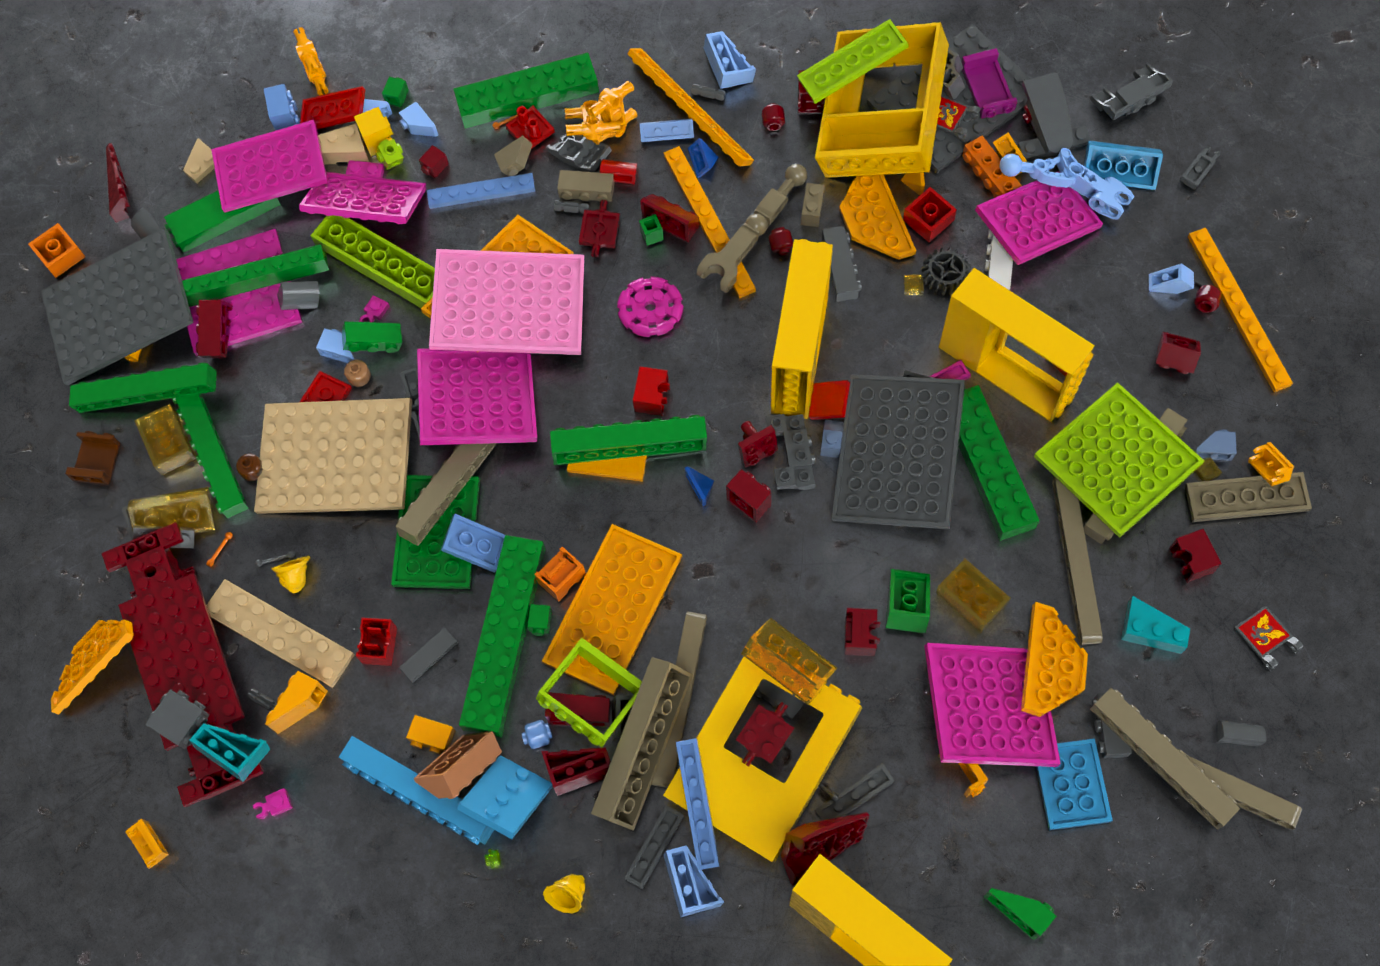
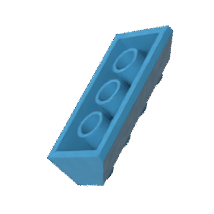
M1088 141L1084 166L1102 179L1113 177L1128 187L1156 190L1163 153L1161 149Z

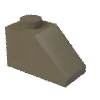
M522 135L495 153L494 156L501 172L509 177L517 175L519 171L524 169L532 148V142Z

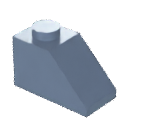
M825 420L820 456L839 458L844 422Z
M1224 429L1215 431L1195 452L1203 460L1232 461L1237 454L1236 433Z

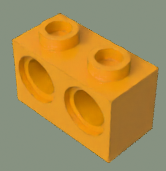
M1009 132L993 142L995 150L1001 159L1006 154L1013 153L1018 155L1022 162H1027Z

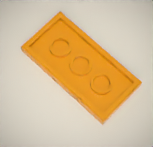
M647 455L568 464L567 472L643 482Z

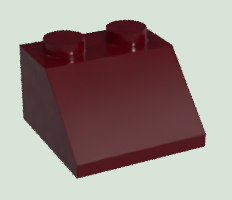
M1163 331L1156 354V364L1165 369L1175 368L1183 374H1194L1201 354L1200 341Z

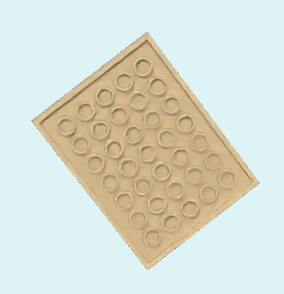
M410 398L265 404L260 460L263 470L257 479L254 512L264 514L404 509L412 400Z

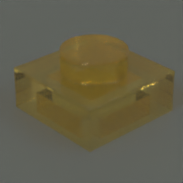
M904 275V294L922 295L924 292L923 277L921 275Z

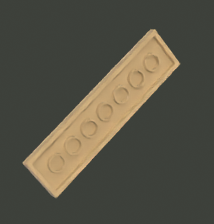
M224 579L206 605L212 619L331 688L335 686L355 655L353 652Z

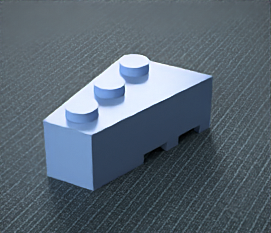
M723 31L706 34L703 47L720 89L752 83L756 68L753 65L750 66L745 60L746 57L735 49L736 46Z
M687 846L665 852L663 856L680 918L722 906L724 901L719 897L703 871L698 870L697 861Z

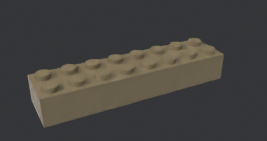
M654 657L651 658L621 738L617 744L616 751L610 762L609 769L601 785L600 792L594 803L592 815L634 831L693 676L691 673L671 662Z

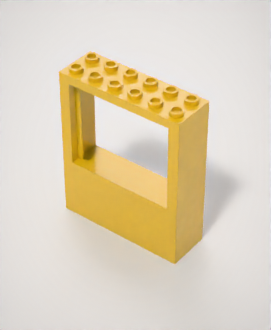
M794 239L772 362L771 414H785V416L803 414L804 419H808L828 302L832 244L810 242L806 239Z
M976 268L972 269L951 295L939 344L941 350L956 360H961L965 366L1051 423L1055 417L1058 419L1061 417L1066 405H1070L1075 398V394L1083 380L1082 378L1087 372L1086 369L1094 356L1092 351L1095 346ZM1008 335L1065 371L1067 375L1064 382L1061 383L1006 347L1005 343Z
M819 854L792 889L790 906L864 966H951L949 965L953 960L951 957L821 854Z

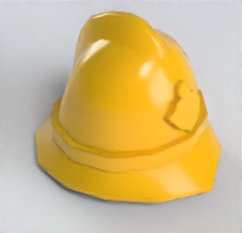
M305 556L293 559L273 567L271 570L276 573V577L279 578V582L283 587L288 589L289 592L297 593L305 586L307 563L311 557Z
M571 874L554 882L553 885L547 886L543 891L545 901L554 909L563 913L578 912L582 907L581 903L586 888L585 878L583 875Z

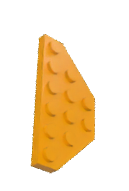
M856 176L847 191V195L839 206V211L851 240L898 260L915 255V246L885 176Z
M1035 602L1032 605L1021 711L1041 717L1085 690L1088 653L1074 640L1076 637L1066 624L1063 625L1058 618L1059 614L1054 607Z
M98 620L77 642L71 652L73 656L70 665H65L59 679L62 682L59 685L58 691H54L51 697V712L59 715L64 708H68L71 701L82 693L83 688L95 679V676L101 669L106 668L108 662L119 654L121 648L126 643L132 640L134 633L131 622L127 620H108L107 622Z

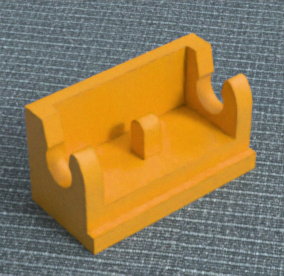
M1267 442V444L1256 447L1253 450L1255 454H1259L1250 457L1248 462L1271 486L1290 480L1294 465L1271 442Z
M140 819L125 831L144 860L147 868L150 869L169 855L148 821Z

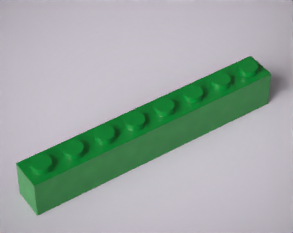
M321 244L189 278L182 280L189 307L199 305V300H218L329 270L327 256Z
M198 363V365H183L175 369L165 368L162 371L130 374L126 377H113L107 380L98 379L95 382L89 383L80 382L77 385L70 386L69 406L77 412L83 413L216 391L217 371L208 363Z
M196 394L172 398L173 402L179 406V409H177L179 417L184 419L186 423L183 427L187 435L190 434L192 438L189 442L193 450H197L198 455L196 459L199 465L204 467L205 471L202 474L205 480L210 482L211 487H209V491L212 497L217 499L218 503H215L218 512L230 518L249 509L202 395Z

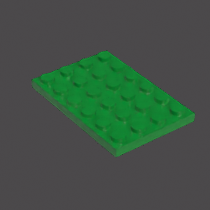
M407 475L405 508L399 509L398 520L406 514L410 504L417 500L421 490L426 488L431 482L432 476ZM479 477L470 478L419 546L400 537L397 532L392 587L470 589L473 564L441 551L454 514L476 522L480 487Z

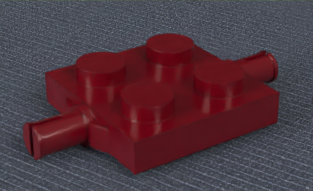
M603 200L600 201L599 209L584 210L579 245L592 246V257H599L600 248H615L620 213L607 211L608 201L606 200L604 202Z
M783 702L779 704L775 712L758 705L738 735L736 741L744 745L748 750L747 755L742 761L745 764L750 757L746 764L748 767L755 756L772 763L792 733L794 727L786 723L782 718L783 713L788 707L785 704L780 711L784 704Z

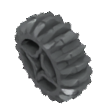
M942 247L940 252L935 249L933 254L929 253L927 259L923 261L921 277L924 279V284L929 285V290L935 289V294L941 291L943 296L945 292H948L951 296L953 291L955 292L971 272V264H968L969 260L964 258L963 253L958 255L957 249L952 252L950 247L947 251Z

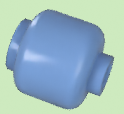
M543 720L526 724L525 732L521 733L524 744H529L531 749L549 745L550 739L553 738L549 723H545Z

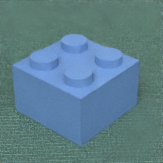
M285 84L264 88L269 119L275 131L300 124L299 116L295 112L298 111L296 101L293 100L291 91H287Z

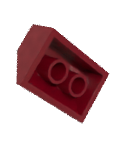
M651 194L640 200L642 219L656 214L663 230L688 243L700 227L697 214L682 209L678 204L668 202L662 196Z

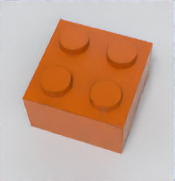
M59 223L28 243L55 278L85 258V255Z

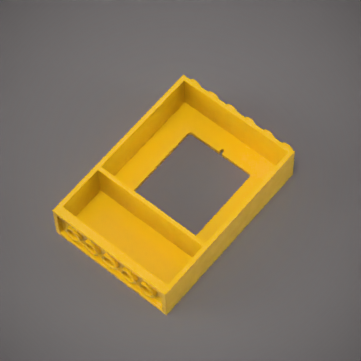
M941 22L896 26L909 47L875 67H893L894 64L896 66L922 64L916 108L859 112L865 74L825 98L815 159L825 178L930 172L949 48ZM872 29L837 32L834 52Z
M758 642L757 645L751 643L698 734L697 739L713 826L769 861L775 862L782 851L786 833L793 830L860 714L862 706L859 705V699L850 694L848 697L842 695L840 688L833 684H830L828 687L823 684L824 680L814 673L809 676L806 674L805 668L796 663L793 666L790 665L786 657L777 652L775 655L771 654V650L767 646ZM763 679L791 695L795 691V697L823 713L820 723L785 783L780 782L752 764L748 767L746 765L747 761L745 764L742 763V758L724 747ZM679 767L663 796L688 811Z

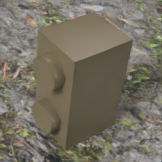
M807 183L801 214V225L819 227L825 185Z

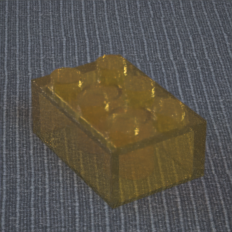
M170 404L134 420L153 466L161 475L196 460V455L180 418Z
M964 559L943 580L936 591L942 599L980 632L998 616L1011 599L967 559Z

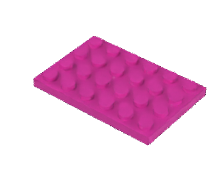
M314 120L211 149L221 206L225 213L328 183L318 131Z
M1037 180L977 205L975 209L1017 265L1100 229L1103 225V222L1077 191L1071 187L1051 186Z
M326 172L328 183L312 187L299 204V209L301 212H307L308 214L318 213L326 216L335 215L342 216L343 218L352 217L360 218L361 220L369 219L377 220L378 222L406 224L426 191V183Z

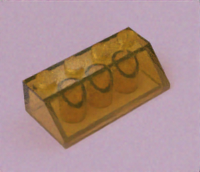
M208 487L129 500L127 508L132 530L134 525L165 527L175 522L179 527L195 528V533L215 530L212 502Z
M772 618L750 637L741 653L807 705L820 693L837 670L836 666Z

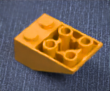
M297 671L289 679L285 692L279 695L274 710L268 713L265 725L277 734L283 732L318 709L328 690L317 680Z

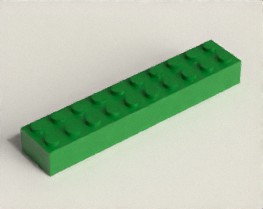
M505 535L459 726L463 731L474 733L493 731L495 737L502 738L527 633L530 604L534 603L538 586L534 574L541 570L546 548L543 541Z

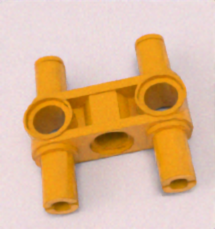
M299 27L300 34L296 28L293 31L297 40L295 48L304 65L308 79L315 84L318 95H323L322 89L327 94L329 92L325 84V77L327 76L318 59L314 44L307 39L304 28Z
M626 81L623 85L611 90L605 88L600 93L598 102L587 109L588 115L593 119L601 114L603 122H620V133H604L600 139L592 140L596 145H599L608 137H621L626 130L627 124L634 118H637V112L633 108H629V110L624 112L623 98L634 91V86L631 82Z
M595 100L585 101L580 107L565 108L566 120L575 118L583 120L582 124H567V136L583 135L588 140H598L604 133H620V122L601 121V114L594 119L590 117L587 109L597 103Z

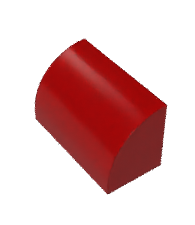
M602 159L600 173L613 174L615 182L635 184L637 163Z

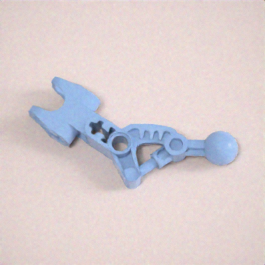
M1062 148L1058 156L1053 159H1036L1033 163L1022 162L1021 158L1013 153L1006 154L1000 160L999 168L1003 175L1013 177L1020 172H1026L1033 179H1037V181L1043 184L1064 188L1071 187L1081 195L1089 198V206L1094 211L1111 219L1118 220L1124 212L1121 205H1129L1134 198L1133 193L1122 182L1113 177L1102 179L1096 173L1078 163L1067 148ZM1057 165L1060 173L1050 172L1049 170ZM1119 194H1126L1128 199H1124ZM1110 207L1116 209L1118 214L1111 212Z

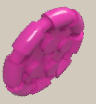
M650 276L651 278L643 279L642 277L627 285L628 288L621 292L617 303V308H619L618 316L622 324L627 329H631L632 333L643 337H650V335L660 336L671 331L674 328L673 325L680 321L684 307L681 304L682 296L674 284L670 285L668 280L664 278ZM644 286H652V289L645 290ZM663 289H665V290L667 291V293H666L665 295H664V293L662 292ZM649 304L655 306V309L652 311H648L645 308ZM638 319L640 323L635 324L634 322Z

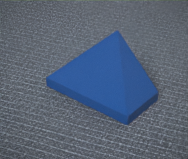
M700 138L688 147L696 176L700 178L713 167L719 157Z
M687 466L684 468L685 475L702 506H705L714 480Z

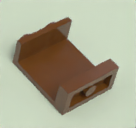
M85 431V433L77 432L76 436L82 441L75 468L67 467L65 474L72 481L109 485L120 442L110 433L100 435L91 431Z

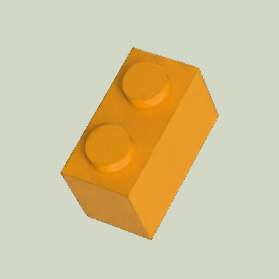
M414 715L406 739L415 748L422 749V746L430 748V752L441 755V752H444L451 746L456 730L452 726Z

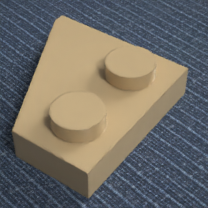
M199 138L196 140L183 169L184 173L196 184L215 169L211 148Z

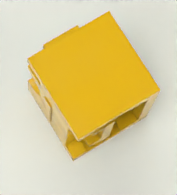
M379 107L354 116L370 156L376 155L380 142L386 139L392 140L391 135H393L390 123L386 116L383 117Z

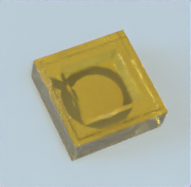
M1212 458L1205 460L1195 470L1202 481H1212L1222 474Z

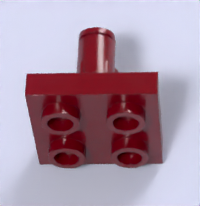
M746 421L741 425L744 435L743 441L738 443L741 463L745 468L757 464L759 460L773 455L778 450L776 433L772 425L759 432L756 431L750 421Z

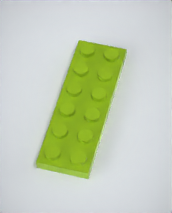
M891 19L801 72L797 77L816 104L909 46Z

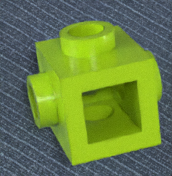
M386 139L379 143L376 157L380 163L383 162L386 170L402 164L404 159L402 155L403 150L399 143L396 144L394 139L390 141Z

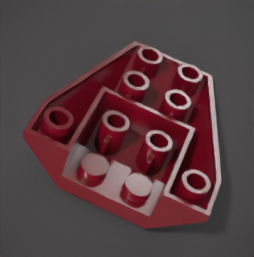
M864 812L806 823L786 833L781 858L792 886L799 882L819 854L828 861H831L853 844L860 842L864 837L863 834L870 815Z

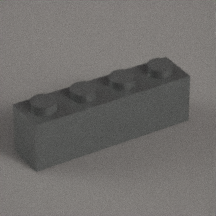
M844 226L822 229V242L833 245L830 277L836 302L857 299L862 288L860 280L856 278V275H858L857 265L852 262L854 253L853 249L849 248L848 245L850 243L849 233L845 232Z

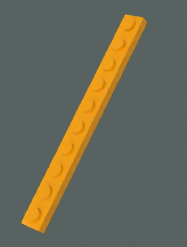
M630 48L628 55L632 58L633 63L639 65L643 72L650 76L654 83L661 87L665 94L672 98L676 105L688 114V117L693 119L699 125V128L706 132L710 139L722 148V151L733 159L736 165L740 167L750 166L753 163L754 159L641 48Z
M678 146L663 152L664 158L692 211L699 217L700 226L715 253L720 252L730 239L683 151ZM742 261L737 266V278L733 286L739 299L756 292V288Z
M1205 227L1189 233L1188 239L1214 286L1221 291V298L1271 389L1273 392H1277L1290 387L1293 384L1290 376L1208 230Z

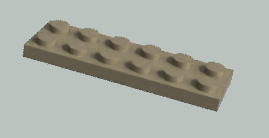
M1303 472L1292 473L1289 481L1271 486L1262 476L1185 484L1192 522L1305 512L1312 509Z

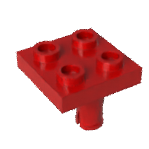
M525 106L518 107L516 110L518 116L505 125L506 129L515 139L523 135L531 141L532 148L555 133L554 127L534 106L526 109Z

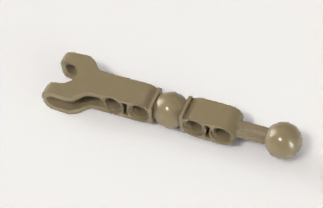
M790 165L785 172L786 180L778 190L772 188L754 210V214L747 217L743 226L738 229L720 252L710 253L704 257L697 268V275L705 279L711 273L720 274L723 277L720 283V290L725 293L734 286L737 278V266L755 245L759 236L766 232L769 225L783 210L788 202L787 195L792 188L805 183L807 171L803 165Z

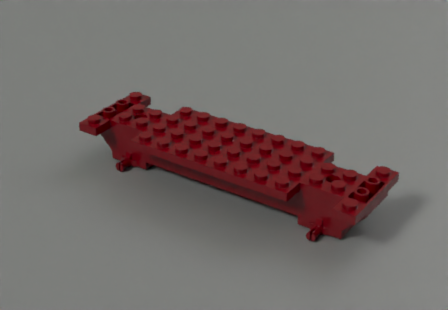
M176 522L101 553L108 572H113L127 566L135 589L130 592L132 599L118 606L122 619L132 623L134 636L130 643L152 711L157 709L161 698L170 689L176 693L180 690L190 696L188 701L194 703L196 700L206 706L204 711L210 714L207 725L236 733L233 731L231 723L245 718L199 582L194 574L196 573L195 568L191 566L182 570L170 550V547L184 542L179 525ZM160 734L165 750L169 751L178 747V745ZM191 744L187 746V751L193 767L188 768V773L191 777L196 775V779L178 786L177 789L183 806L188 807L244 784L247 780L263 774L264 771L260 762L242 782L196 750Z

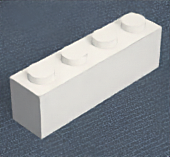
M989 229L988 239H991V244L987 245L986 255H989V260L985 262L984 271H988V277L1010 290L1013 259Z

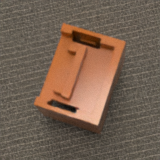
M561 547L560 551L534 575L538 584L559 602L568 593L571 586L578 583L586 575L584 566L564 547ZM544 579L548 580L551 584L549 585Z

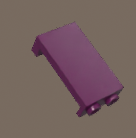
M997 48L963 56L962 72L976 106L981 109L979 112L981 119L992 118L1002 113H1010L1016 109L1017 98L1012 97L998 63L999 53Z

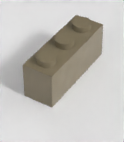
M560 170L557 187L559 198L565 200L580 199L582 201L595 200L599 202L606 200L612 202L615 185L614 175L611 173Z

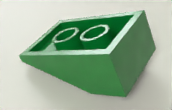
M891 569L886 628L926 634L930 619V574Z
M991 888L983 896L1033 940L1040 937L1057 917L1053 913L1054 909L1046 902L1042 904L1040 901Z

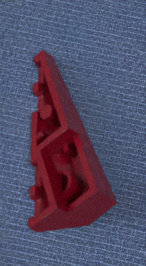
M109 143L106 146L109 214L117 223L129 218L126 208L130 207L124 189L127 188L114 146L112 143Z

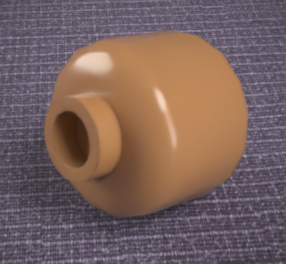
M356 359L348 362L345 366L344 375L352 386L362 387L369 382L371 372L365 362Z

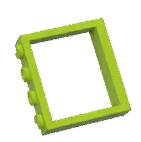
M581 638L539 690L536 700H538V703L543 708H549L553 711L559 720L568 722L574 731L587 736L592 744L603 747L632 709L642 681ZM578 655L634 694L604 735L548 694Z

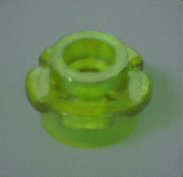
M488 849V854H485L487 867L490 866L491 869L501 866V858L497 849Z

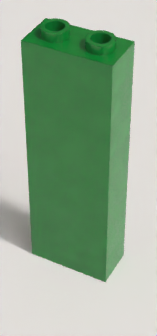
M218 190L164 216L167 222L164 226L169 234H173L174 237L171 239L175 247H180L184 253L281 204L278 198H274L225 213L222 210Z

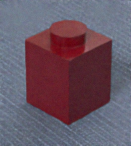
M433 145L419 159L422 172L426 175L430 174L434 178L449 164L446 154Z

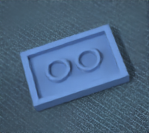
M454 514L441 551L495 573L505 534Z

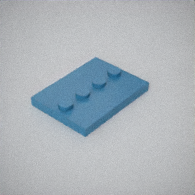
M1095 738L1057 743L1061 764L1058 767L1036 766L1049 831L1112 822Z
M500 755L459 803L457 810L513 839L552 789V782Z

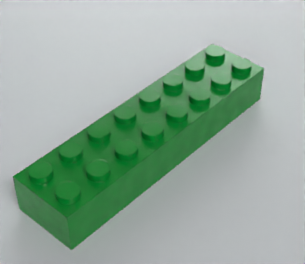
M588 52L453 88L465 129L517 115L516 110L520 106H525L526 109L532 106L540 109L599 93L597 77Z
M977 385L965 389L959 449L999 541L1036 529L1040 520L980 386Z
M691 415L689 418L672 417L669 420L657 418L650 420V422L636 420L629 424L616 422L609 426L596 424L588 428L576 426L573 429L567 430L565 428H556L554 431H550L554 465L644 455L655 456L706 451L707 445L705 416L700 417V415Z

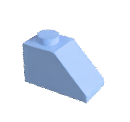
M417 102L399 112L401 118L399 122L404 130L408 129L414 135L438 136L435 124Z
M1182 263L1149 274L1150 292L1178 294L1194 289V272Z
M324 328L316 347L319 354L345 363L355 360L351 351L343 350L342 333L336 329L329 330Z

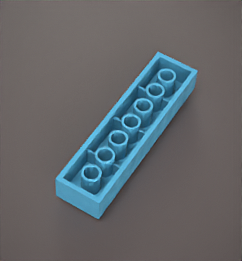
M352 736L341 752L339 758L343 761L342 765L347 770L356 775L360 772L359 775L373 785L377 782L376 785L390 795L395 792L394 796L407 805L412 802L411 806L424 815L429 812V816L442 825L446 822V826L459 835L462 832L465 833L464 836L476 845L482 843L485 845L493 833L494 829L457 810L459 803L463 799L459 797L438 799L414 781L418 773Z

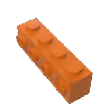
M983 135L964 145L962 154L964 161L971 165L975 175L981 178L985 188L992 192L994 198L1022 187L1015 176L1008 177L1003 175L999 168L1001 158Z

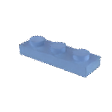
M693 119L640 123L641 142L694 138Z

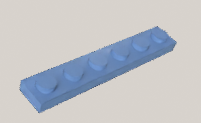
M528 173L427 190L429 208L433 209L536 191L533 174Z
M698 739L676 742L698 870L719 867L720 863Z

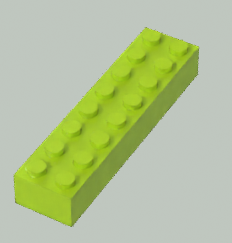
M335 215L326 216L310 235L314 244H321L326 253L416 306L422 308L433 297L434 267L350 218Z

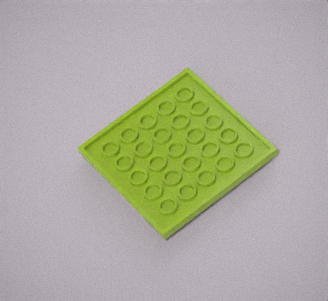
M1118 382L1034 455L1048 471L1119 538L1204 463V460Z

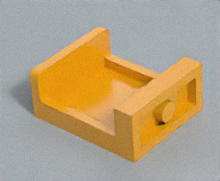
M958 763L972 784L967 788L964 795L966 798L970 795L974 798L986 788L985 784L988 778L978 764Z

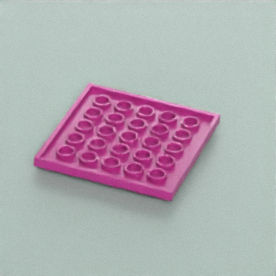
M272 229L176 259L181 279L186 280L281 255L283 250L277 230ZM281 283L218 299L233 305L232 311H228L227 319L231 321V324L226 327V335L229 336L228 346L303 323L299 309H280L277 293ZM197 305L189 307L194 323L187 327L194 354L198 356L196 352V343L198 342L196 325L198 324L199 316H197Z
M417 349L420 445L537 442L531 353Z
M927 643L924 646L941 762L1058 767L1061 764L1051 711L1041 717L1021 711L1027 649Z

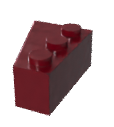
M199 300V305L196 307V313L199 316L198 324L196 325V333L198 334L196 352L198 356L203 358H226L229 336L226 335V327L231 324V321L227 320L228 311H232L233 305L222 300Z
M548 693L591 726L610 727L611 701L607 696L595 695L593 697L581 694ZM549 708L545 709V717L549 725L571 726L568 722L559 720Z
M606 747L580 749L579 751H541L557 796L604 779L611 762Z

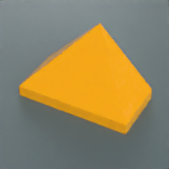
M924 172L905 173L901 181L918 195H921L925 188Z

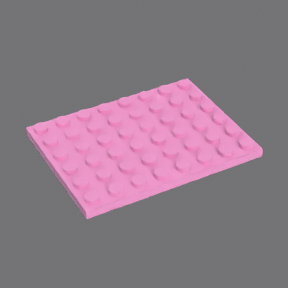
M436 249L429 349L581 355L584 255Z

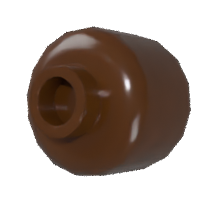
M244 454L236 463L238 473L247 481L257 480L263 470L262 462L255 454Z

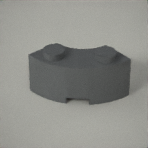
M948 49L943 90L949 98L954 100L965 88L960 76L963 65L959 54Z
M766 679L760 682L754 693L756 698H763L775 707L774 711L781 702L784 704L780 711L786 704L788 707L782 717L785 715L791 719L805 703L795 697V691L791 695Z

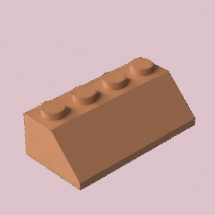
M493 731L462 735L414 778V781L438 799H453L457 797L464 787L469 786L472 780L482 774L484 769L494 763L496 757L502 753Z

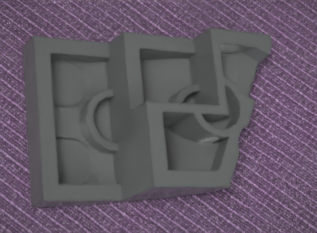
M564 135L558 143L546 146L547 151L582 172H595L601 165V160L605 159L612 151L609 145L603 143L596 145V143L586 139L583 135Z

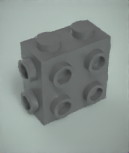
M170 689L161 698L157 709L150 713L145 725L179 747L186 749L187 746L192 744L190 738L203 723H207L210 714L204 711L206 706L195 700L194 703L188 701L190 696L179 690L176 693Z

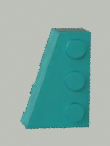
M1134 596L1131 597L1127 603L1121 640L1182 654L1187 649L1190 628Z
M204 723L190 738V742L196 750L242 782L270 751V747L265 740H257L244 734L239 735Z

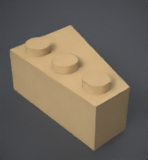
M356 123L318 135L324 165L337 164V162L348 163L349 160L369 162Z

